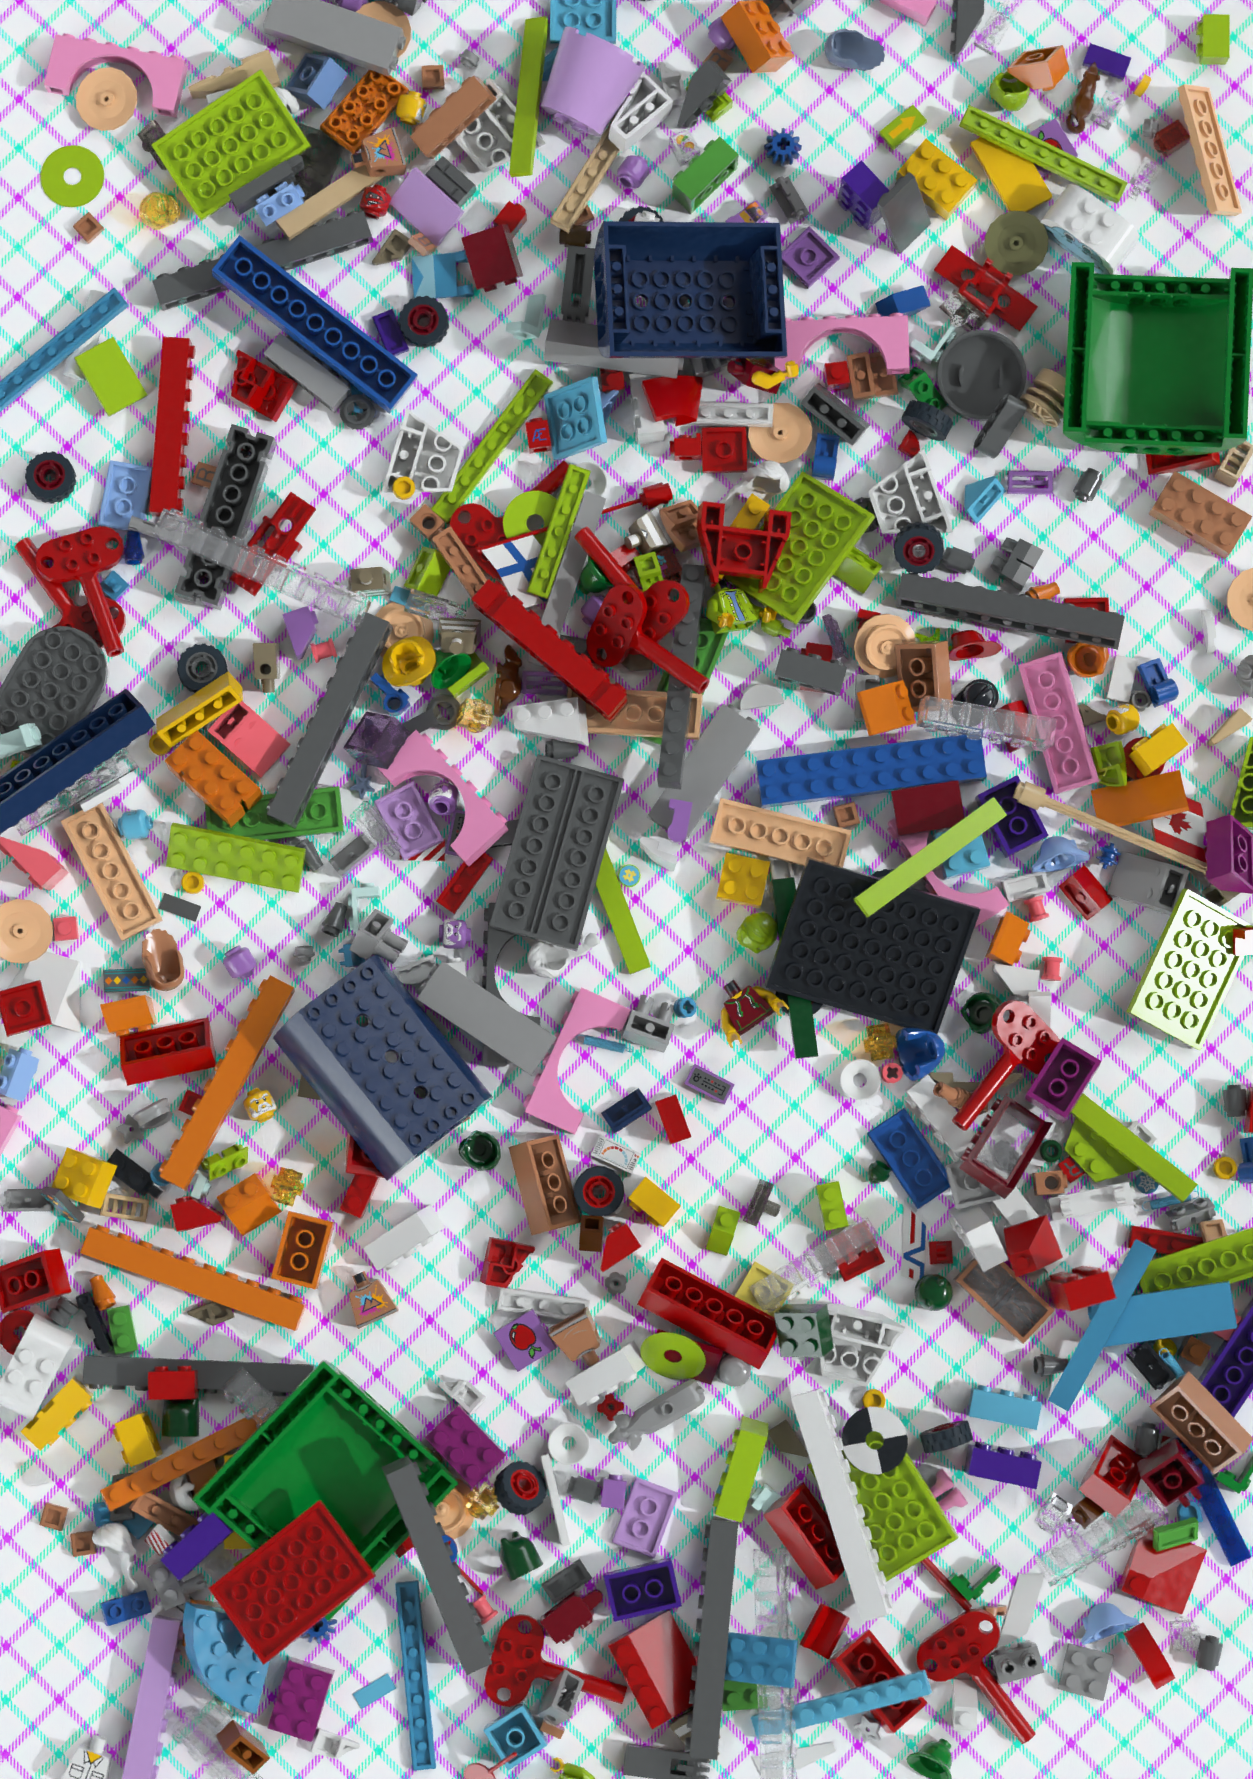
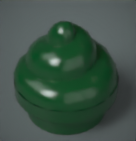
M879 1160L871 1163L868 1167L869 1182L871 1184L886 1182L890 1177L891 1169Z

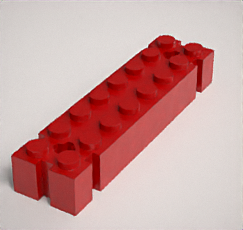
M488 579L471 598L475 609L492 621L495 626L611 723L628 704L626 689L618 682H615V684L611 683L608 678L609 675L599 667L596 670L591 664L592 661L585 654H577L574 649L575 646L566 638L562 641L557 635L558 632L551 625L547 624L544 626L540 617L533 610H525L523 602L515 595L512 597L508 596V593L505 591L506 588L497 580L492 582Z

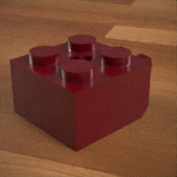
M1175 1438L1137 1462L1140 1477L1165 1507L1176 1500H1179L1185 1508L1188 1507L1190 1502L1186 1494L1189 1492L1197 1500L1202 1498L1201 1492L1197 1488L1205 1483L1202 1471Z
M597 1588L585 1596L580 1591H573L541 1616L540 1623L556 1645L559 1642L565 1644L574 1637V1631L580 1627L583 1630L593 1622L594 1608L603 1599L602 1591Z

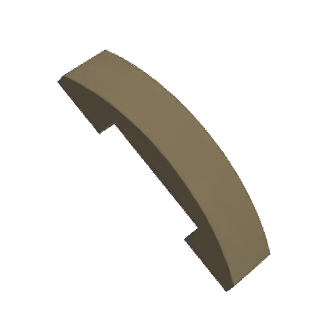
M930 1072L928 1074L936 1083L943 1082L952 1088L960 1087L969 1092H974L981 1083L953 1082V1072ZM1011 1073L1001 1087L1016 1082L1022 1078V1073Z

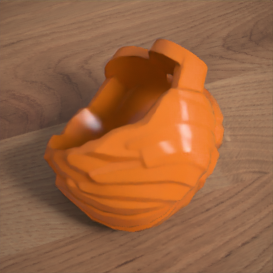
M1080 642L1070 647L1067 652L1068 666L1074 674L1083 678L1103 674L1109 659L1108 648Z

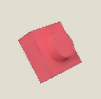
M76 916L53 918L56 942L79 939Z

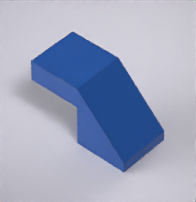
M924 285L891 294L876 302L875 306L878 314L881 317H886L892 313L915 315L930 307L931 304Z

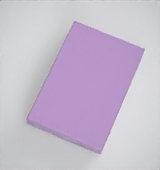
M417 167L412 169L392 196L390 202L400 214L436 247L440 246L464 214V211Z
M414 781L373 801L404 861L444 841Z
M636 1476L612 1543L655 1559L679 1493Z

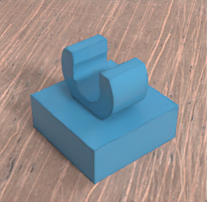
M114 570L100 583L103 592L116 602L131 587Z
M352 943L344 944L343 948L338 950V953H344L345 960L339 962L340 965L358 967L365 961V958L359 957L356 953L349 950Z
M105 1501L92 1504L96 1527L108 1523H120V1521L113 1522L110 1520V1511Z

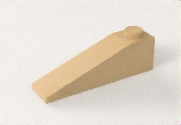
M269 49L242 59V65L236 68L226 67L218 77L212 75L189 86L188 89L192 99L206 98V95L236 87L260 69L264 72L273 88H282Z

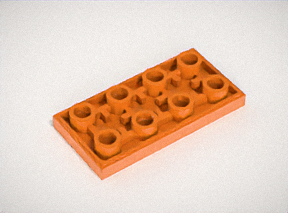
M368 70L320 125V130L352 154H356L361 149L362 140L375 133L395 110L399 97L403 94H408L409 89L391 75L386 76Z
M1180 770L1129 781L1125 786H1107L1091 790L1096 817L1118 827L1189 811Z

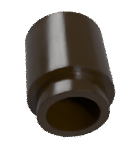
M574 225L569 233L560 229L559 245H564L565 247H568V245L586 247L587 244H591V231H587V226Z

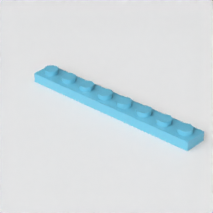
M921 1670L755 1714L750 1718L757 1740L930 1695L932 1690L926 1671Z

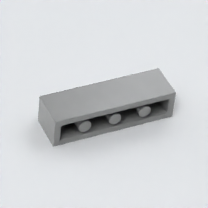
M280 333L263 353L266 360L335 413L340 408L342 402L351 394L350 387H348L350 385L349 382L341 376L338 378L331 373L333 370L324 362L319 364L314 360L315 356L307 349L301 350L297 346L298 342L289 335L285 337Z

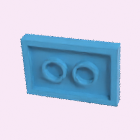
M729 1632L724 1680L794 1688L798 1640Z

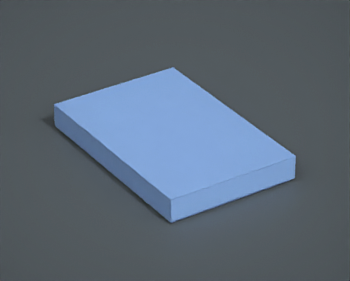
M113 460L109 461L98 526L140 533L129 530L128 526L132 515L143 520L146 519L153 467Z

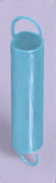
M577 1035L584 1036L583 1044L619 1053H623L624 1049L627 1048L625 1047L626 1044L589 1035Z
M1191 1194L1183 1203L1192 1201ZM1173 1195L1146 1201L1150 1202L1152 1210L1182 1203Z
M1159 1351V1356L1177 1379L1185 1374L1169 1351L1160 1355Z

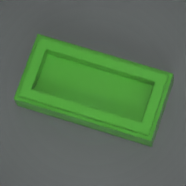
M1192 1517L1154 1528L1153 1548L1156 1551H1161L1198 1540L1199 1521Z

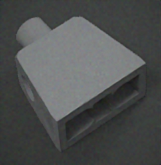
M564 1669L546 1688L537 1712L538 1716L556 1726L570 1719L584 1680Z

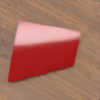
M489 1237L480 1282L485 1285L507 1288L512 1281L513 1275L523 1267L522 1263L528 1255L534 1253L535 1247Z

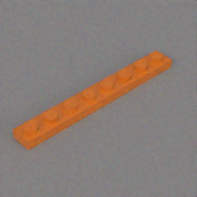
M268 1406L101 1489L100 1493L109 1511L111 1512L243 1445L271 1415Z

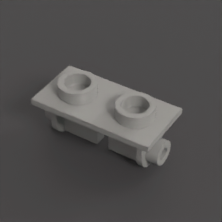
M783 176L778 177L775 180L776 183L769 186L790 225L810 215L788 176L786 178Z
M1208 1197L1198 1198L1184 1206H1175L1165 1212L1171 1220V1229H1177V1231L1193 1226L1191 1221L1193 1217L1196 1224H1200V1222L1212 1220V1217L1216 1216L1215 1205Z

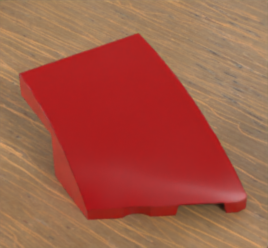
M237 350V370H234V384L232 385L231 396L263 416L277 422L298 383L259 362L252 356Z
M677 375V378L658 377L642 381L641 386L655 422L672 418L675 426H680L697 421L703 386L702 377Z

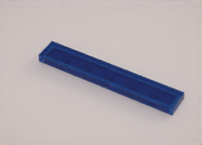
M1178 1436L1174 1437L1202 1471L1205 1483L1197 1487L1202 1495V1498L1198 1501L1229 1566L1232 1567L1251 1558L1250 1552L1211 1471Z

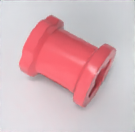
M332 637L323 643L310 644L316 663L327 657H338Z
M1043 895L1023 901L1024 905H1027L1031 916L1029 919L1030 923L1050 917L1049 913H1046L1044 909Z
M1042 957V961H1044V974L1041 976V980L1061 981L1059 974L1060 963L1063 962V958Z
M888 1063L881 1070V1078L888 1084L898 1082L903 1075L902 1068L897 1063ZM887 1068L890 1070L895 1068L897 1070L895 1073L896 1079L894 1077L890 1079L887 1077Z
M485 1594L473 1602L477 1615L481 1620V1625H484L498 1614V1611L493 1610L486 1600Z

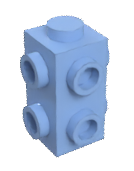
M285 181L275 187L277 192L269 196L266 193L256 199L258 204L254 208L265 226H268L304 203L303 197L305 193L299 184L295 186L293 182L287 184Z
M21 1047L19 1051L9 1049L0 1073V1094L24 1102L40 1060L31 1056L33 1051Z

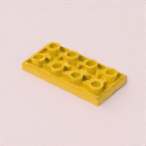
M981 137L970 142V147L1009 212H1029L1052 199L1051 192L1032 162Z

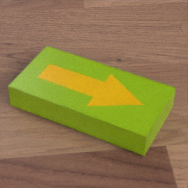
M912 104L879 131V135L894 150L924 126L927 120Z

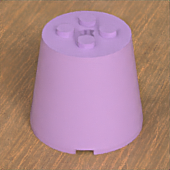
M565 27L540 107L552 115L551 118L556 122L566 123L572 126V130L580 134L585 132L600 137L643 73L645 65L640 61L634 63L632 61L634 56L606 40L588 32L583 36L578 34L579 30L577 28Z

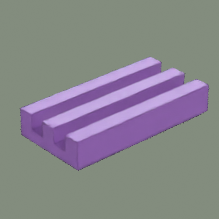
M1053 471L1007 472V494L1052 495ZM1013 477H1048V481L1013 480ZM1013 486H1048V488H1013Z
M522 671V694L567 696V686L563 682L527 680V677L557 678L551 672ZM527 686H554V687H562V690H554V689H526V687H527Z

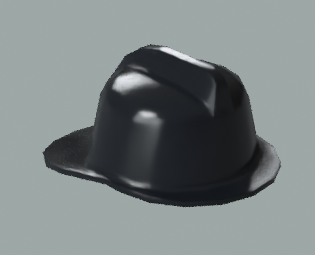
M976 679L970 682L952 702L951 715L954 721L960 726L968 728L981 723L998 703L999 694L995 685L985 679Z

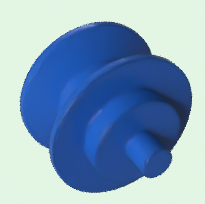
M1110 843L1109 846L1099 847L1102 855L1096 856V859L1100 860V864H1103V869H1107V866L1118 865L1114 859L1115 856H1120L1121 853L1117 852L1118 849L1114 848V843Z

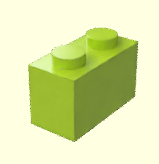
M1203 14L1200 22L1196 23V35H1199V43L1196 44V57H1199V65H1226L1230 58V14Z
M839 1181L816 1185L815 1188L824 1230L848 1226Z

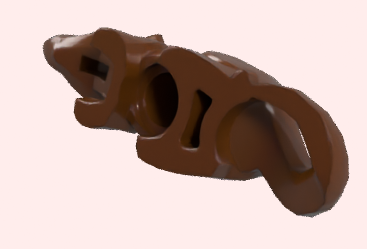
M1093 62L1084 72L1082 81L1077 84L1078 92L1071 101V110L1068 111L1066 127L1073 134H1080L1084 131V118L1088 117L1094 106L1096 81L1100 80L1096 62ZM1072 115H1074L1075 119L1077 120V127H1074L1071 124Z
M510 644L504 650L505 663L502 665L500 662H497V674L500 675V678H496L494 716L496 717L504 715L508 704L515 701L520 696L522 690L519 677V667L522 666V660Z

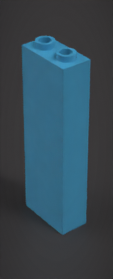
M1230 1281L1132 1295L1104 1347L1237 1328ZM1101 1303L1087 1307L1089 1320H1092Z

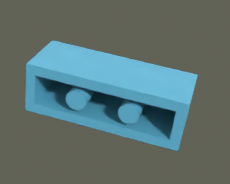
M978 1385L977 1389L971 1388L967 1416L1037 1430L1042 1402L1036 1401L1037 1396L1023 1394V1398L1015 1397L1013 1391L1003 1389L1000 1390V1393L991 1392L992 1387Z

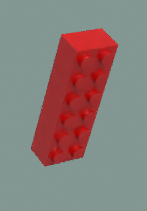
M662 1257L637 1303L642 1308L757 1369L761 1368L777 1337L776 1322L773 1316Z
M1083 1265L1072 1268V1273L1058 1272L1049 1275L1050 1280L1045 1281L1052 1308L1071 1312L1116 1299L1109 1272L1101 1270V1267Z

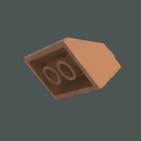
M948 641L896 644L898 681L904 680L913 711L934 712L952 708Z

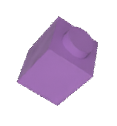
M609 1474V1478L604 1477L601 1507L624 1510L627 1480L622 1479L623 1475Z

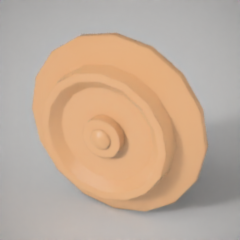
M373 1L363 5L356 11L362 15L403 28L406 42L403 50L399 49L397 57L399 58L405 53L411 41V26L407 15L392 3Z
M112 67L99 68L89 73L80 83L76 94V108L81 119L90 127L100 131L115 130L125 125L133 116L137 105V90L132 79L123 71Z
M773 403L772 427H749L748 439L752 450L760 458L766 461L787 463L796 460L807 450L812 440V425L809 417L801 408L790 403Z
M1253 568L1242 571L1232 581L1227 592V607L1231 617L1239 626L1253 631Z
M391 602L383 606L376 613L375 616L390 622L393 627L380 654L382 658L390 646L397 641L411 636L423 637L432 645L434 628L427 612L424 613L399 603Z
M891 614L873 616L864 622L856 633L853 645L855 659L861 669L869 675H879L880 678L896 676L895 645L916 642L915 634L909 623L899 616Z
M14 899L3 903L0 906V958L11 963L22 964L37 960L47 951L52 942L53 925L49 914L41 905L31 900Z
M456 1477L457 1486L435 1508L437 1515L433 1516L436 1523H441L445 1534L453 1539L464 1535L472 1526L476 1515V1500L471 1489L461 1479Z

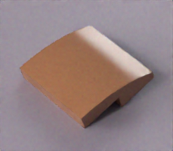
M863 352L847 355L854 400L899 394L896 374L887 375L886 365L880 352Z
M691 499L662 508L659 511L669 537L681 553L700 547L696 529L698 507Z

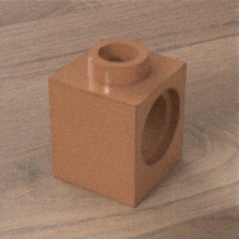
M426 504L409 519L411 525L429 542L432 541L431 539L442 532L445 527L444 521ZM426 520H433L435 522L434 527L431 529L424 528L423 524Z
M1062 1170L1032 1173L1034 1196L1065 1193L1064 1188L1068 1187L1067 1176L1062 1174ZM1049 1176L1054 1177L1056 1180V1186L1053 1189H1048L1045 1186V1180Z

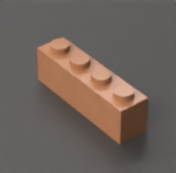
M472 76L465 79L461 84L462 87L456 93L453 92L445 99L446 102L440 108H435L424 123H420L414 128V133L409 137L426 157L434 159L497 99L480 78Z

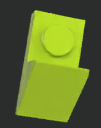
M722 1206L718 1207L705 1248L706 1250L725 1256L728 1255L741 1212Z

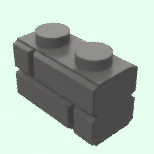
M444 156L425 174L460 208L477 191L476 185Z

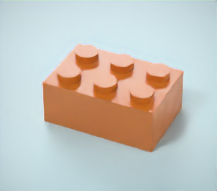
M762 0L738 1L721 16L723 23L752 73L777 72L794 57L790 44L782 36L779 25L773 20L769 13V7Z
M288 1211L271 1278L315 1290L318 1289L335 1222Z

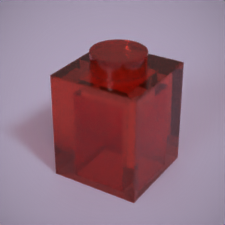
M1177 119L1155 134L1153 145L1159 154L1162 153L1166 158L1187 145L1190 135L1180 120Z

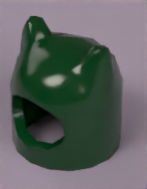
M927 1274L917 1281L914 1287V1296L922 1308L929 1311H939L945 1309L950 1304L953 1297V1289L951 1283L945 1277L939 1274Z
M199 1398L164 1400L162 1436L198 1437L200 1426Z
M514 1531L512 1538L509 1540L506 1537L501 1538L499 1557L510 1582L544 1565L534 1543L529 1538L521 1536L518 1531Z

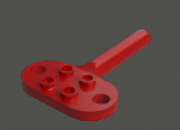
M563 460L530 491H542L552 495L562 486L569 464ZM464 504L457 508L451 516L450 526L476 564L491 578L502 581L494 566L483 553L480 554L476 551V547L507 539L503 528L504 515L502 517H495L480 504ZM466 512L470 514L471 519L468 523L459 522L458 517L461 513Z
M98 526L54 538L43 543L37 550L35 557L36 568L39 574L50 582L80 581L107 656L115 657L124 652V647L100 585L98 574L115 567L122 560L124 546L119 533L112 528ZM109 541H115L118 543V547L109 549L106 547V544ZM45 560H51L54 564L50 568H44L41 563Z
M588 526L581 529L575 535V540L614 587L620 584H631L639 589ZM670 579L657 581L646 591L640 590L647 601V613L642 624V631L657 643L683 620L688 613L690 605L689 595L684 586ZM672 589H676L679 592V599L677 601L671 599L670 593ZM628 591L626 595L627 600L632 603L633 595ZM631 648L628 654L638 655L641 653Z
M29 537L20 540L14 546L62 616L61 621L53 627L66 626L82 630L90 635L103 649L104 645L89 604L77 606L61 583H54L44 579L36 568L35 557L38 549ZM46 561L41 563L44 568H50ZM105 597L109 609H118V616L113 620L120 636L126 626V615L123 608L115 600Z
M620 584L611 588L606 594L587 636V651L591 659L602 667H613L622 663L628 656L631 648H633L698 694H702L708 687L710 680L643 633L642 624L647 613V601L643 593L631 584ZM628 591L633 595L632 603L627 600L626 595ZM601 648L607 653L606 659H603L600 655Z
M1017 1000L1003 1002L997 1007L993 1015L991 1024L993 1034L1002 1044L1003 1054L952 1119V1122L963 1131H967L1018 1064H1021L1031 1073L1039 1074L1045 1065V1056L1048 1053L1051 1056L1060 1041L1053 1030L1024 1002ZM1008 1010L1010 1013L1009 1019L1004 1021L1003 1015Z
M969 1609L932 1633L920 1644L917 1652V1665L920 1671H926L928 1679L936 1682H946L961 1673L969 1674L1021 1744H1025L1035 1736L1036 1732L983 1663V1658L991 1653L998 1644L1000 1626L990 1612L983 1609ZM982 1621H989L992 1623L993 1628L989 1631H984L980 1628V1623ZM932 1659L937 1663V1667L931 1670L927 1669L924 1662Z
M517 1614L511 1616L503 1623L491 1656L492 1664L488 1666L484 1682L486 1694L492 1702L505 1707L518 1705L526 1698L533 1680L540 1678L553 1682L565 1669L584 1680L581 1692L623 1704L627 1686L544 1660L541 1651L545 1635L537 1619L530 1615ZM523 1620L531 1623L532 1628L528 1633H523L518 1628V1624ZM500 1688H507L511 1693L510 1698L507 1700L499 1699L497 1695Z

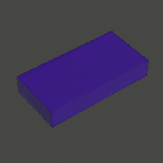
M1090 43L1082 66L1089 68L1093 62H1096L1099 72L1124 80L1131 57Z
M393 309L372 317L383 346L394 356L409 351Z

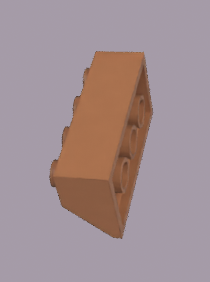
M559 1134L508 1147L531 1236L581 1223Z
M1189 1371L1175 1380L1149 1406L1213 1474H1216L1243 1455L1253 1441V1437Z

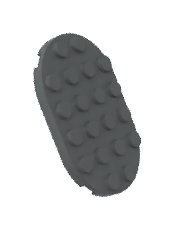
M66 626L52 627L35 634L23 647L0 687V733L5 734L19 729L21 725L35 723L41 734L40 740L42 745L23 751L32 755L89 715L100 699L108 677L107 661L99 644L82 630Z

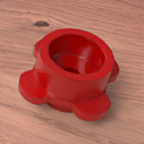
M612 1393L606 1394L605 1400L597 1405V1411L605 1414L609 1421H614L613 1417L624 1409V1403L617 1401Z

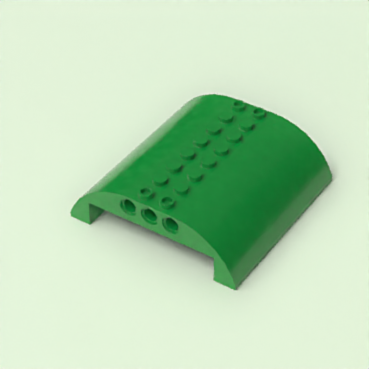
M1072 262L1063 434L1076 443L1098 450L1156 455L1209 454L1234 448L1247 441L1253 268H1231L1228 279L1094 274V263Z
M322 1360L194 1495L192 1500L209 1515L214 1512L255 1550L321 1500L375 1573L409 1537L382 1467L405 1456H408L411 1462L416 1461L421 1472L417 1476L419 1482L424 1481L429 1495L425 1496L427 1502H432L435 1508L457 1486L458 1482L444 1465L370 1394L335 1365ZM351 1597L324 1618L330 1621Z

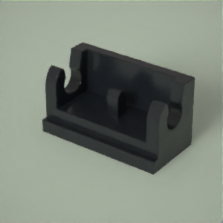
M1147 1341L1140 1342L1126 1354L1128 1359L1155 1391L1157 1389L1161 1390L1167 1382H1171L1176 1378L1174 1373Z

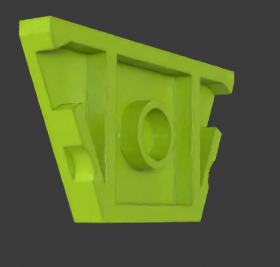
M1076 1118L1074 1119L1063 1150L1073 1158L1094 1183L1140 1170Z

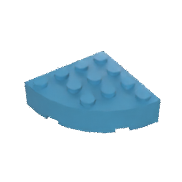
M186 1602L183 1616V1633L185 1634L186 1655L193 1671L202 1684L217 1697L239 1710L256 1714L270 1661L263 1665L223 1608Z

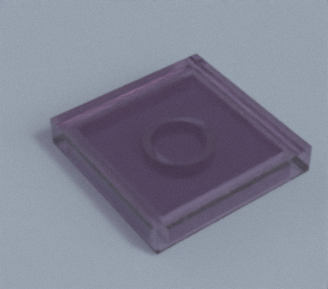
M830 614L822 616L835 658L843 663L848 662L850 658L837 619Z

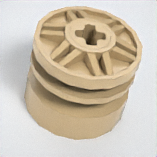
M1041 369L1033 380L1035 387H1028L1026 394H1023L1020 398L1021 401L1027 403L1026 411L1045 425L1053 428L1058 427L1064 416L1066 378L1051 369Z

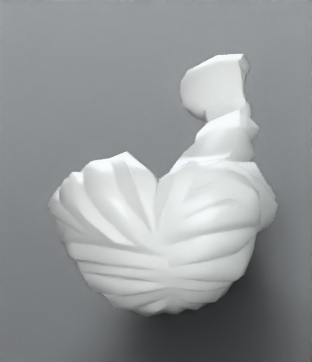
M771 460L763 461L756 467L749 468L743 474L742 480L733 485L719 503L725 504L726 511L732 506L733 499L736 496L751 490L773 495L784 493L789 488V477L785 469L778 462Z
M589 933L585 937L583 945L578 946L577 952L537 940L528 952L529 967L536 976L550 979L558 978L560 974L564 973L571 959L586 955L593 947L600 944V938L596 933Z
M120 1523L104 1524L93 1532V1543L100 1547H105L115 1555H119L122 1562L121 1569L126 1580V1592L128 1594L135 1593L138 1585L132 1576L131 1569L134 1565L136 1549L132 1545L130 1533Z

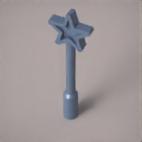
M364 718L362 737L364 738L361 777L355 774L356 784L350 787L351 791H359L360 799L364 798L366 792H375V789L369 785L372 776L366 777L369 740L372 736L373 719Z

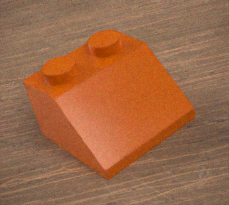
M1059 45L1024 51L1011 63L1007 71L1033 90L1042 89L1043 91H1049L1054 89L1055 85L1063 79L1064 75L1069 71L1064 47Z
M904 680L857 692L869 736L916 724Z
M1006 911L999 920L985 957L1003 965L1013 966V963L1018 964L1022 955V951L1019 948L1022 942H1027L1031 932L1028 929L1029 923Z
M147 995L100 1004L108 1031L112 1034L116 1033V1037L129 1035V1030L138 1029V1032L148 1031L152 1029V1025L157 1024L152 998Z
M259 1173L252 1174L216 1197L242 1236L282 1212Z

